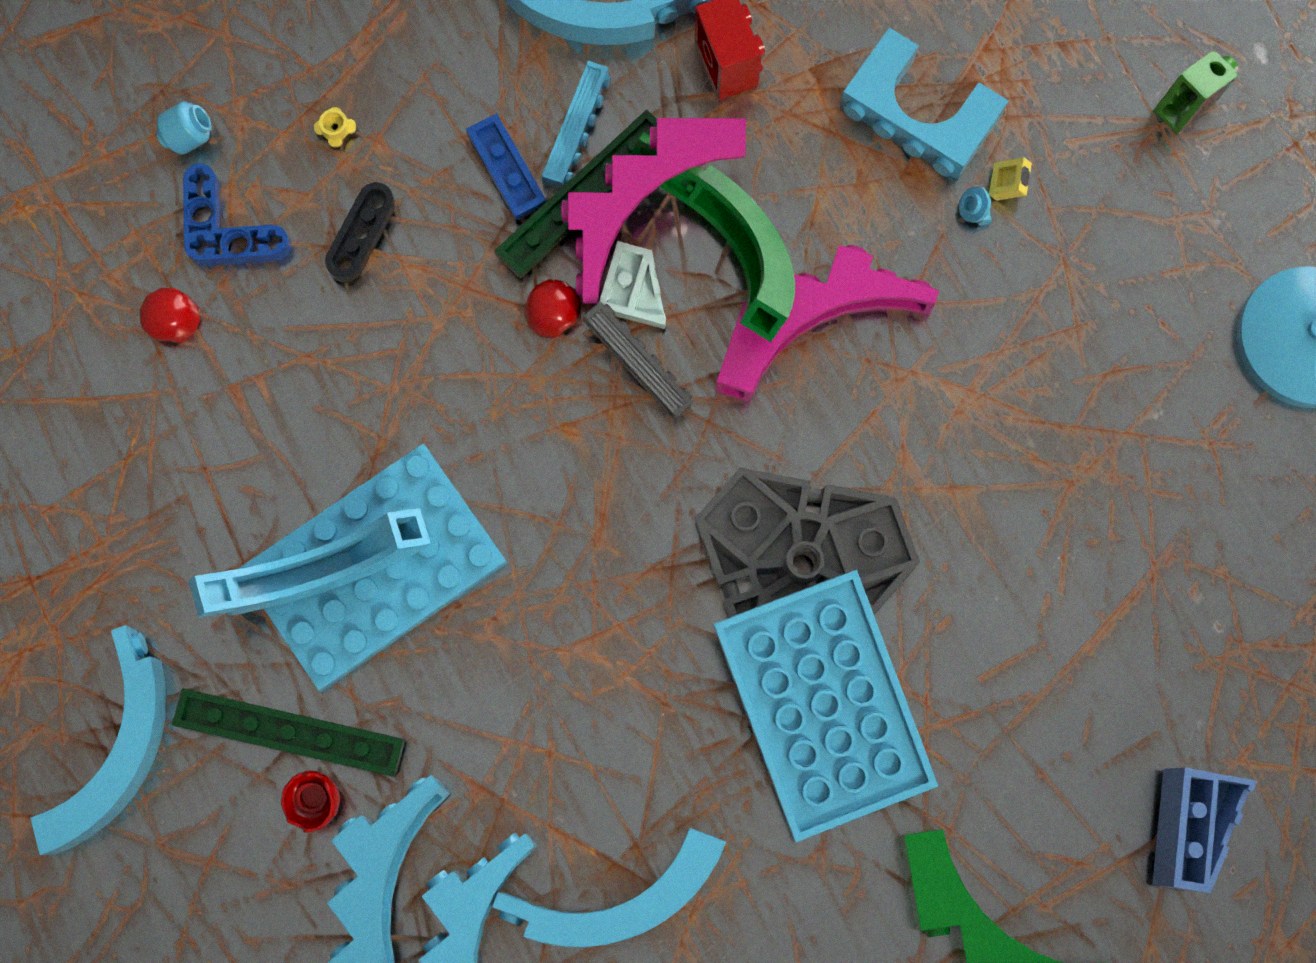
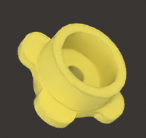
M332 107L320 116L319 121L314 124V131L317 135H323L331 147H340L343 144V139L348 134L356 131V123L352 119H347L340 108ZM338 125V129L333 130L332 126Z

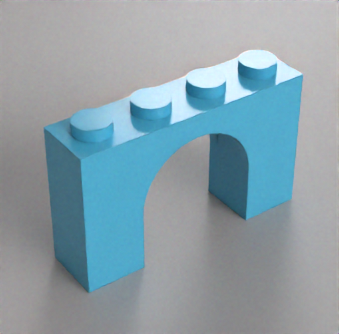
M889 27L843 91L840 108L844 109L845 114L851 119L863 121L871 126L880 137L892 139L903 146V149L912 157H921L929 162L939 174L947 177L951 176L958 180L1001 118L1009 100L978 82L960 110L950 119L940 123L928 124L910 118L899 107L894 89L913 64L919 45Z

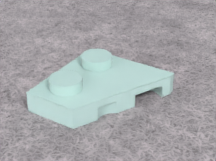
M617 241L600 301L604 305L608 304L614 310V316L665 329L666 317L663 310L652 250Z

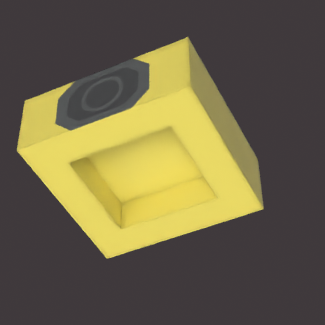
M1025 157L995 162L989 195L996 201L1026 196L1032 163Z

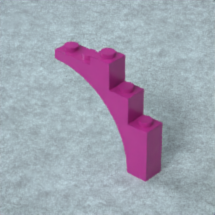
M657 118V127H650V149H657V156L612 155V164H606L605 173L606 186H612V193L568 192V200H562V222H568V230H583V237H577L576 257L577 259H583V274L576 275V294L583 295V303H599L602 276L611 246L626 219L644 198L667 180L690 168L718 160L745 158L746 118Z
M839 245L826 284L820 282L817 277L811 274H794L795 297L793 307L788 319L772 342H769L740 323L747 306V302H743L716 382L715 392L750 402L761 377L775 357L796 337L817 324L845 313L874 308L903 309L930 315L936 303L939 290L933 289L929 283L922 280L908 281L898 278L890 270H872L870 266L874 255L867 254L866 250L855 245H848L846 247Z

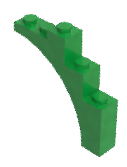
M943 829L899 835L915 930H926L927 937H936L950 934L949 927L954 926L960 963H1064L1036 953L1007 935L985 915L966 890L951 860Z

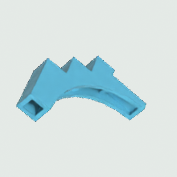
M430 775L427 779L421 778L414 782L407 791L408 795L397 804L392 803L386 806L378 814V820L375 823L363 815H360L358 818L353 817L341 825L338 829L339 834L331 840L357 877L355 879H348L340 884L334 891L335 896L327 902L354 939L351 943L347 941L339 945L330 954L331 960L328 963H395L390 929L392 898L398 872L411 841L428 816L450 794L444 785L433 775Z
M516 833L509 836L497 847L501 852L490 862L484 857L466 871L470 877L466 881L458 871H452L448 875L443 870L426 883L429 891L422 895V898L450 935L445 938L441 932L422 948L426 954L419 959L420 963H478V951L485 921L497 893L513 870L537 847L528 834H524L520 838Z

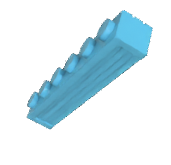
M591 61L587 62L543 171V185L560 190L573 178L571 171L574 165L577 166L581 158L579 151L581 146L585 147L588 141V128L594 126L596 108L600 109L604 99L602 93L604 89H608L610 86L611 77L609 76L608 67Z

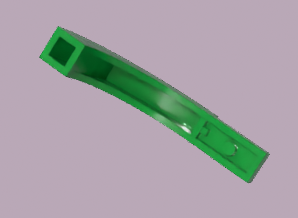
M644 132L630 155L657 156V149H650V136ZM710 164L705 171L698 166L690 168L661 184L660 188L686 203L706 218L732 247L743 268L748 289L747 306L740 323L769 342H772L788 319L795 297V278L792 263L783 240L772 222L744 190Z

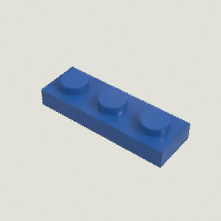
M497 113L466 128L467 136L516 221L537 211L547 202Z

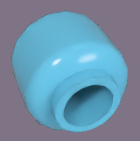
M183 101L158 116L156 135L164 148L184 155L209 140L212 125L208 114L202 107Z

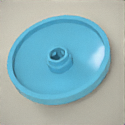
M1311 266L1290 268L1265 280L1246 300L1237 324V345L1240 357L1254 381L1278 400L1303 408H1316V267Z

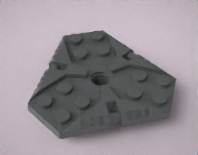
M740 467L695 517V522L718 587H723L726 596L723 602L728 617L852 570L858 571L873 614L875 615L920 563L897 499L825 484L823 490L810 487L811 481ZM807 501L820 504L819 514L805 511ZM798 555L808 556L813 561L814 568L810 572H800L794 567L793 559ZM748 579L752 590L740 593L737 582Z

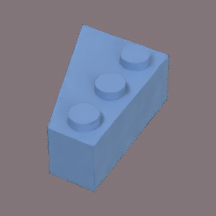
M1185 767L1163 769L1152 885L1191 892L1211 893L1229 851V847H1227L1228 841L1235 825H1240L1244 815L1241 813V810L1249 792L1254 791L1258 781Z

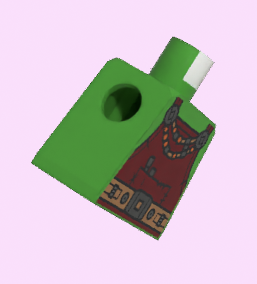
M1210 52L1179 75L1154 108L1155 113L1178 135L1214 105L1238 77V64L1236 60L1231 56L1221 57L1217 52ZM1189 91H1193L1198 96L1191 102L1187 100V93Z

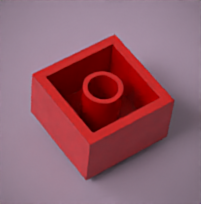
M713 0L696 6L694 41L719 100L757 87L759 73L763 71L761 58L765 55V49L759 34H753L750 27L752 25L750 11L747 5H741L739 0Z

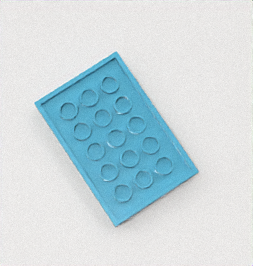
M424 443L240 567H251L294 556L348 536L373 523L388 512L420 508L431 542L430 545L388 568L346 585L264 609L320 692L329 688L507 564L501 552Z
M857 570L849 571L713 623L795 842L938 787L937 780Z

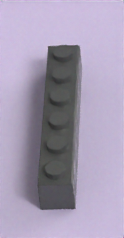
M600 301L583 316L582 321L671 418L675 420L692 405V395L686 388L683 387L681 389L676 384L677 379L670 371H664L660 366L662 364L661 361L654 354L650 355L645 350L646 345L638 337L634 338L629 333L631 331L629 326L622 320L619 322L614 316V310L608 304L604 305Z

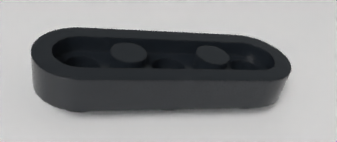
M374 182L367 184L361 189L325 257V265L335 280L350 282L361 274L393 214L395 198L391 189L385 184ZM376 201L384 202L380 208H373L372 205ZM360 231H367V232H368V234H367V236H366L365 238H363V239H358V238H356V235H357L358 232H360ZM343 262H351V266L348 269H340V265Z

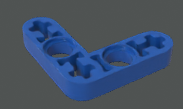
M198 163L187 168L183 177L184 248L195 264L199 266L271 262L282 260L288 256L292 246L291 240L285 230L278 225L220 228V187L218 177L211 167L206 164ZM202 175H205L208 180L203 182V193L206 197L200 196V190L194 183L199 182ZM200 207L210 208L211 215L208 220L201 223L193 221L195 210ZM277 236L280 243L276 244V249L271 250L268 244L265 243H271L272 237ZM240 237L247 240V247L243 252L235 254L229 251V244L235 238ZM254 237H256V238L258 239V241L260 242V244H257V248H258V251H257V252H255V251H256V245H255V241H254V239H253ZM205 241L211 248H205L204 254L200 255L196 248H200L201 242ZM221 246L223 253L220 254L216 247Z

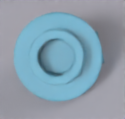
M971 187L967 189L959 201L961 217L967 222L978 223L979 226L992 223L989 193L984 187Z

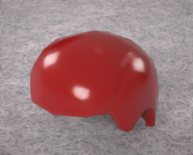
M549 279L536 285L529 293L525 304L524 316L528 326L540 336L559 337L565 330L575 325L579 317L581 301L576 294V290L567 282Z
M159 288L148 294L139 312L142 329L150 337L158 341L182 343L196 332L200 322L199 306L190 296L175 288Z
M311 770L293 776L284 786L281 797V806L287 822L302 829L304 833H310L327 826L336 816L340 803L339 790L335 783L328 776Z

